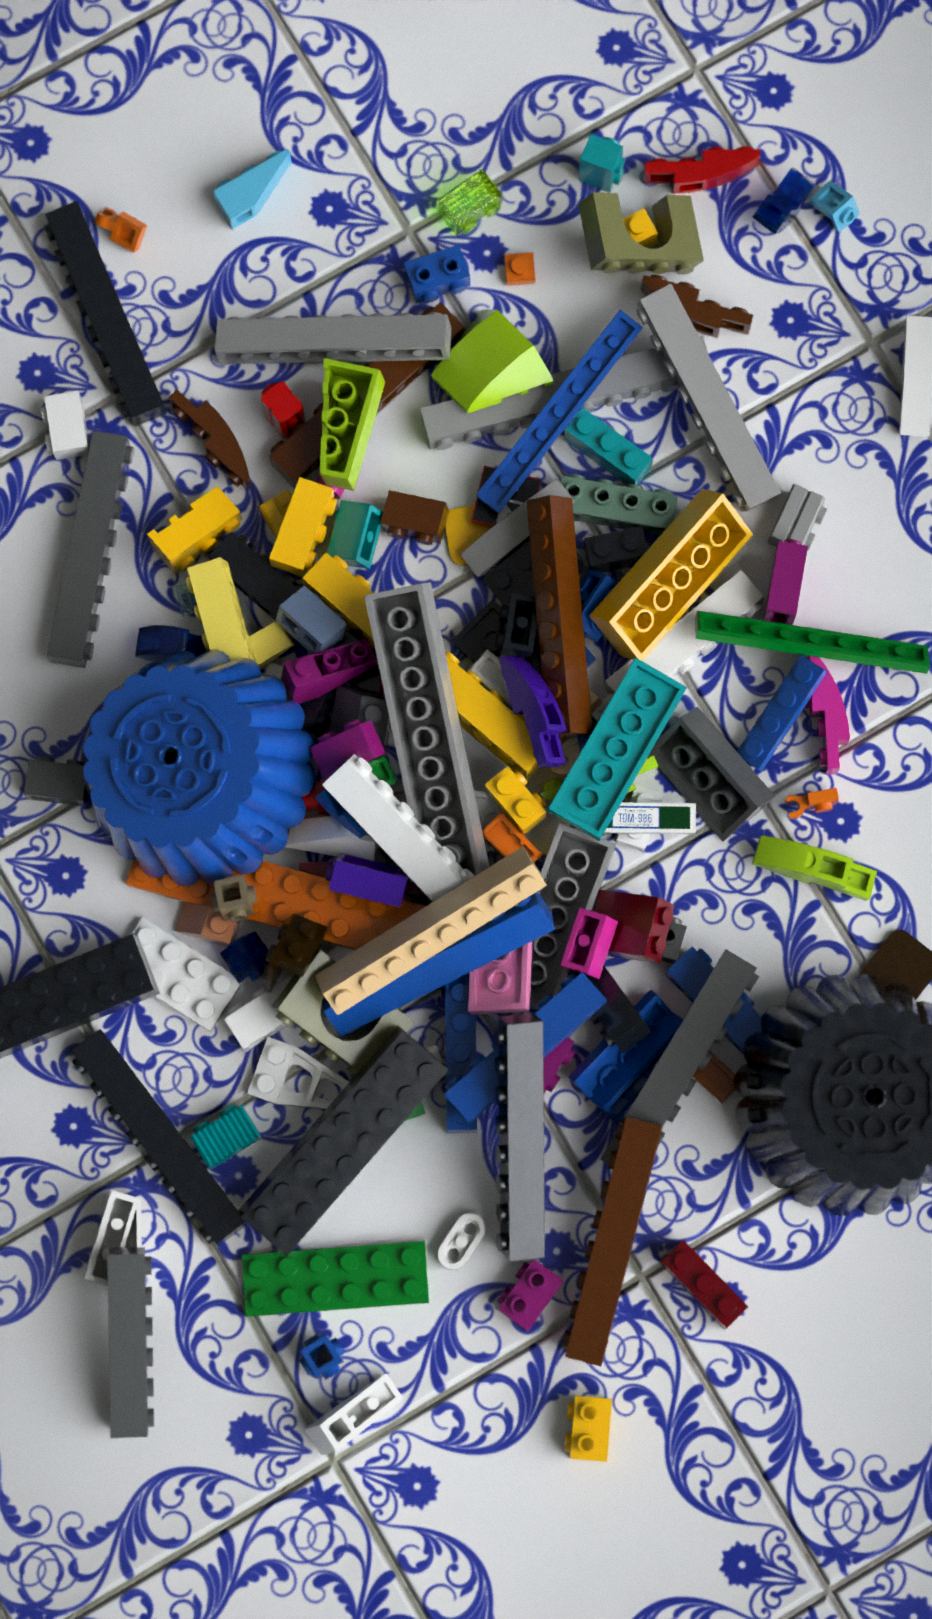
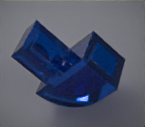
M791 168L775 192L769 193L752 218L773 234L782 232L800 212L801 206L816 184L795 168Z
M152 625L139 628L135 657L161 663L180 651L191 652L196 657L206 652L202 636L189 633V629Z

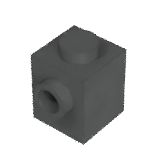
M673 917L666 939V949L661 961L674 964L678 959L687 926L681 924V919Z

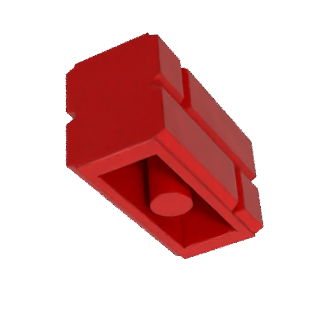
M284 381L277 384L271 383L262 390L260 400L264 417L275 427V430L283 440L288 439L293 435L292 430L297 424L302 421L306 422L303 404L295 394L292 395V391Z

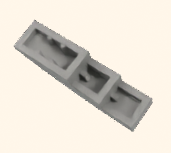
M555 479L528 500L547 495L572 497L561 482ZM527 501L460 554L477 577H482L499 561L507 558L530 539Z

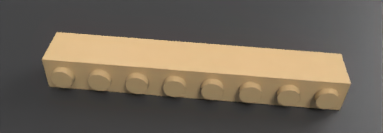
M523 846L315 975L321 992L336 1014L339 1015L544 888L547 884Z

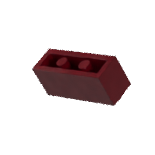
M684 1240L660 1262L724 1330L748 1308L742 1299Z

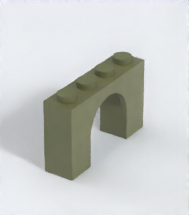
M593 192L578 204L591 270H603L604 273L626 270L630 274L642 271H652L653 274L675 271L679 275L693 272L694 267L704 261L691 196L666 195L651 206L658 232L655 249L640 245L627 232L622 218L618 193Z
M318 949L304 976L295 974L271 1007L278 1012L275 1016L278 1020L288 1027L292 1023L301 1029L299 1035L312 1045L317 1041L325 1047L322 1052L336 1063L342 1060L348 1065L346 1071L355 1076L398 1026L408 1032L415 1022L399 1009H395L369 1022L359 1034L353 1037L336 1038L332 1036L324 1027L321 1019V1003L324 996L315 975L333 965L336 961Z

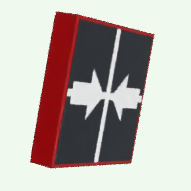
M484 465L478 492L496 468ZM528 476L499 514L476 497L470 523L488 528L494 527L538 492L541 479Z

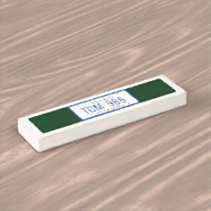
M622 802L604 833L696 834V803Z

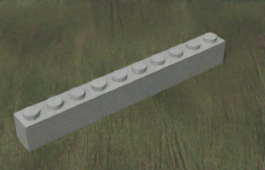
M699 336L700 339H701V341H702V343H703V345H704V347H705V349H706V351H707L706 344H705V341H704V337H703V336ZM655 348L621 356L582 407L591 412L596 406L604 404L607 407L616 406L622 403L623 399L631 397L643 399L650 396L651 392L654 391L670 392L676 390L679 387V383L675 376L671 378L666 371L663 363L666 361L662 350L657 351ZM573 369L551 374L555 383L546 387L543 384L528 389L529 393L520 395L517 393L505 397L501 403L469 414L454 400L420 408L429 448L444 450L452 447L455 442L465 440L466 443L480 440L483 435L491 433L495 436L509 432L510 428L518 426L528 428Z

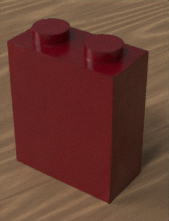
M599 890L594 912L607 915L618 921L607 956L661 963L662 955L666 949V939L669 926L673 920L675 905L659 897Z

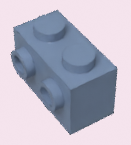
M305 586L279 605L276 622L311 654L331 649L343 640L347 626L339 613L332 611L323 603L318 594L311 592Z

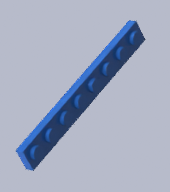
M619 310L476 494L478 499L499 514L643 329L641 325L623 311Z

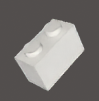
M79 391L44 396L45 406L41 407L43 424L49 425L50 434L45 435L48 452L53 451L56 460L88 455L90 445L83 401Z

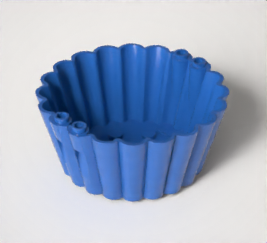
M209 650L197 657L191 652L180 651L161 663L152 662L146 664L138 672L127 678L123 684L107 694L104 699V710L98 711L91 718L90 727L93 734L88 736L83 744V752L87 761L83 769V776L88 797L92 800L97 825L102 832L111 835L115 850L121 857L128 860L137 859L142 871L150 877L157 878L168 874L170 879L177 885L191 886L200 878L206 883L214 885V881L232 876L233 871L246 875L253 873L260 867L263 861V854L273 855L283 850L288 840L287 829L296 827L305 817L306 806L302 797L309 794L315 783V774L307 764L313 756L310 747L315 744L312 737L307 732L301 730L305 719L302 707L293 700H285L286 688L279 678L271 675L261 676L259 666L252 659L240 658L230 661L229 656L220 650ZM170 748L177 749L178 759L176 764L167 765L164 761L165 752Z

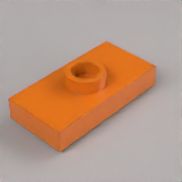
M502 812L482 829L484 839L502 858L523 846L534 863L543 856Z

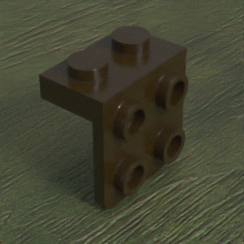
M297 914L292 916L289 924L283 923L277 940H279L278 944H272L266 955L265 960L269 963L262 975V980L266 981L264 991L268 993L272 991L283 969L303 977L326 936L328 927Z

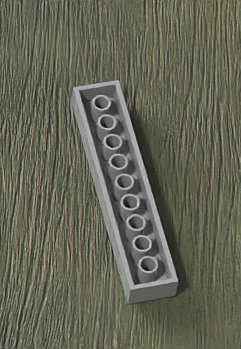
M431 582L364 595L407 805L413 810L414 818L421 825L425 824L433 831L434 839L442 847L445 846L453 852L456 857L455 861L463 869H468L476 876L490 866Z

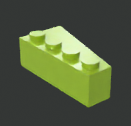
M324 358L320 475L328 486L354 491L385 380L379 369Z

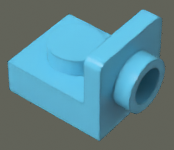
M831 180L810 198L812 207L830 218L834 228L839 232L851 224L859 215L853 195Z

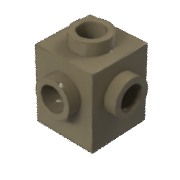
M244 875L228 876L214 881L216 894H212L215 912L220 911L225 921L239 922L245 920L249 915H254L253 904L257 903V895L254 885L249 886Z

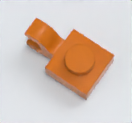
M108 207L104 208L103 213L98 212L95 223L98 226L111 231L110 240L133 253L139 250L147 228L145 223L125 212L117 215L114 210Z
M837 788L810 792L802 796L790 795L786 797L785 804L796 803L798 805V811L790 812L788 819H798L806 809H815V813L832 810V806L836 805L839 800Z

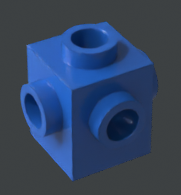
M318 1333L303 1342L306 1347L300 1350L303 1358L299 1359L308 1376L312 1373L316 1378L323 1375L325 1380L341 1371L338 1365L344 1362L341 1355L345 1354V1351L336 1337L331 1340L327 1334L321 1337ZM321 1351H326L329 1355V1359L325 1363H321L317 1359V1355Z

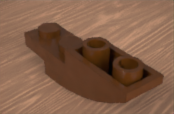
M643 275L641 291L646 296L672 284L697 332L718 338L720 328L749 335L753 314H749L747 310L740 307H732L731 309L722 307L713 300L698 301L700 289L695 288L690 283L679 282L677 284L667 281L665 277L660 275Z
M176 389L169 397L172 406L171 412L180 421L183 422L186 419L192 424V431L201 440L204 441L207 438L203 443L206 453L204 457L215 468L220 465L228 472L226 477L236 487L242 485L248 490L251 487L247 464L239 443L228 424L206 400L197 408Z

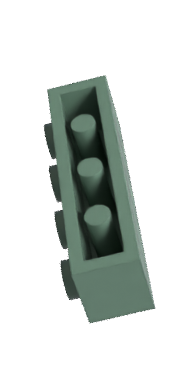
M569 474L568 477H561V484L575 501L572 504L574 521L626 530L643 527L644 533L661 535L674 520L678 496L672 495L671 491L665 489H656L655 492L643 490L642 486L636 484H627L624 487L614 485L613 481L607 479H598L597 482L585 480L586 478L579 474Z

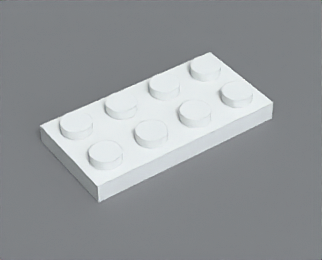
M142 917L131 934L140 939L160 994L155 995V997L212 1032L244 981Z

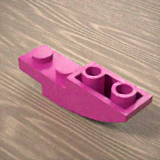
M808 656L807 659L827 671V674L804 708L810 710V717H822V719L817 720L818 737H823V748L819 749V765L825 766V775L837 774L840 769L839 745H847L850 740L848 719L840 691L829 670L819 657Z

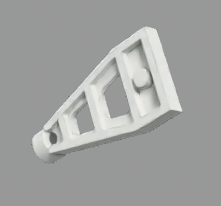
M268 1037L247 1094L275 1105L327 1109L333 1101L316 1096L320 1080L327 1079L339 1085L341 1091L347 1086L349 1081L296 1046ZM299 1065L311 1073L313 1080L308 1091L303 1093L289 1092L284 1088V1083L291 1066Z

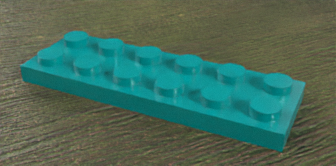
M635 657L547 811L600 841L687 687Z

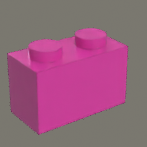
M580 907L561 966L599 979L618 921L607 915Z

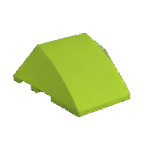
M481 310L450 350V360H442L431 374L432 379L467 414L501 403L505 397L517 393L520 395L529 393L528 389L543 384L546 387L555 384L535 346L498 310Z

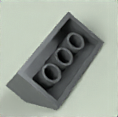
M699 707L679 717L656 741L649 756L654 755L658 767L689 803H696V811L722 842L757 815L775 797Z

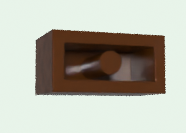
M389 490L380 524L384 532H387L386 534L392 538L403 539L404 536L415 538L416 542L424 545H432V542L441 544L449 509L446 502Z

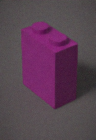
M785 539L784 542L778 541L773 559L763 621L789 625L794 623L808 546L802 545V542L798 540Z

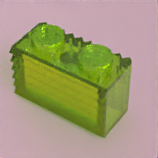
M480 169L436 200V211L456 236L462 232L467 234L478 225V221L484 216L491 217L501 209L502 193L484 170Z

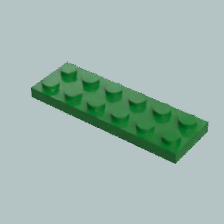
M425 1241L291 1251L288 1256L283 1252L242 1255L246 1317L429 1303Z

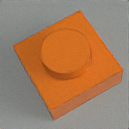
M533 252L504 255L506 286L535 284Z

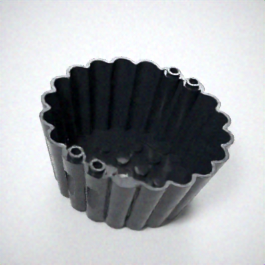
M861 974L855 977L851 983L839 975H830L819 982L817 989L810 986L794 988L787 997L786 1006L777 1005L766 1010L761 1020L762 1032L750 1035L744 1043L743 1054L747 1064L739 1068L734 1078L735 1088L743 1097L736 1107L735 1118L743 1130L750 1132L746 1141L748 1154L760 1163H767L766 1174L771 1184L783 1189L792 1187L793 1195L800 1204L814 1207L824 1202L826 1208L832 1214L838 1216H846L854 1212L857 1207L869 1215H878L889 1207L892 1200L899 1204L913 1202L919 1196L923 1183L932 1184V1004L924 1001L916 1002L912 991L903 984L894 983L883 987L881 981L870 974ZM872 1087L879 1089L882 1095L877 1105H870L865 1098L867 1090Z

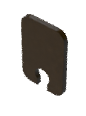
M896 930L889 935L859 975H873L881 981L883 987L894 983L903 984L912 991L916 1001L932 980V951L908 932Z

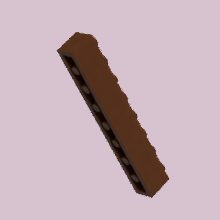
M441 302L435 307H428L421 315H427L432 312L443 315L447 314L452 327L451 347H453L463 335L464 325ZM437 360L374 361L371 365L369 363L363 365L379 369L385 380L376 415ZM323 403L314 410L312 418L307 422L302 421L292 430L293 435L285 442L283 440L279 441L270 450L269 459L271 465L294 489L299 477L306 479L320 466Z
M547 495L526 500L541 673L543 680L548 685L559 706L567 731L559 734V738H573L590 735L593 732L572 498Z
M627 1116L625 1122L619 1121L615 1139L620 1140L617 1152H611L607 1167L613 1170L610 1182L604 1180L600 1198L605 1199L603 1210L596 1211L592 1228L598 1229L595 1241L589 1240L584 1257L590 1259L587 1271L581 1270L577 1288L582 1289L580 1300L573 1301L569 1318L575 1319L572 1331L566 1330L562 1343V1348L567 1349L565 1355L567 1358L600 1367L603 1363L663 1129L662 1124L632 1116Z

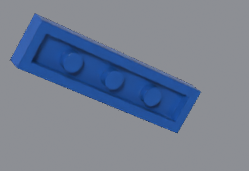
M803 655L799 656L737 750L738 754L746 762L763 771L827 674V671Z

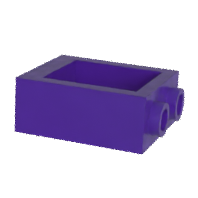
M341 853L336 860L332 859L326 874V881H330L329 890L396 907H401L410 879L400 867Z

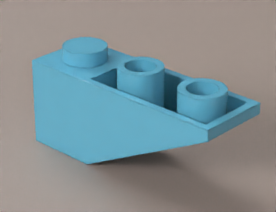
M288 148L282 152H273L263 163L247 167L240 176L233 180L227 179L222 181L213 190L215 202L232 229L258 215L292 163Z

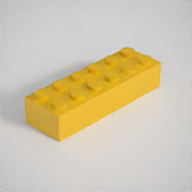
M701 489L589 615L620 656L632 660L636 657L643 661L753 536V533L723 493Z

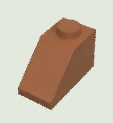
M184 902L175 932L232 949L241 921H225L220 911L215 912L214 907Z

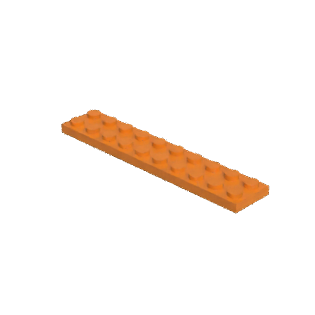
M137 859L133 860L126 881L127 886L186 903L214 907L212 894H216L215 886L206 883L202 878L191 886H180L174 883L168 874L157 878L146 875L140 868ZM262 861L260 867L253 873L247 875L239 874L235 871L232 873V876L244 875L249 886L254 885L257 903L253 904L254 915L247 916L246 920L281 929L283 923L289 924L292 916L297 914L328 927L323 942L351 950H357L426 907L403 900L401 907H396L329 890L330 881H326V878Z

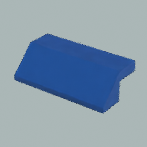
M651 989L634 1008L652 1033L623 1053H621L616 1044L610 1048L605 1039H603L568 1076L574 1085L617 1126L619 1121H623L683 1021Z

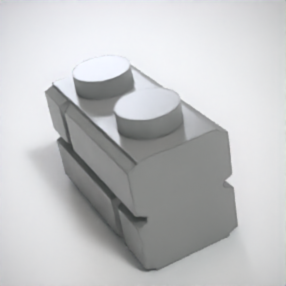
M793 484L770 533L768 543L777 547L778 541L784 542L785 539H794L802 542V545L808 546L809 551L816 535L811 533V530L815 523L821 524L827 508L823 507L824 496Z

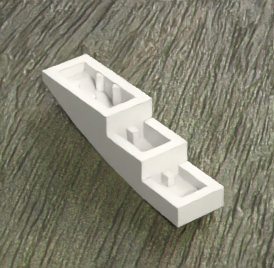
M906 315L901 373L903 375L899 434L929 436L932 406V317Z

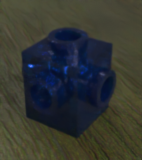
M256 931L238 938L220 952V955L238 983L247 979L255 982L262 978L263 972L269 963L265 960L268 948Z

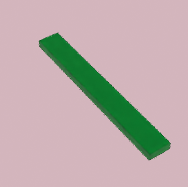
M697 611L695 616V639L925 674L928 673L930 668L929 651L926 645Z

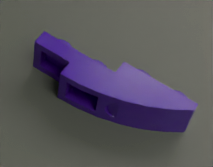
M499 657L510 705L514 714H522L525 717V725L529 732L533 755L537 765L540 767H559L565 764L566 761L559 734L567 731L559 706L548 685L534 667L523 657Z

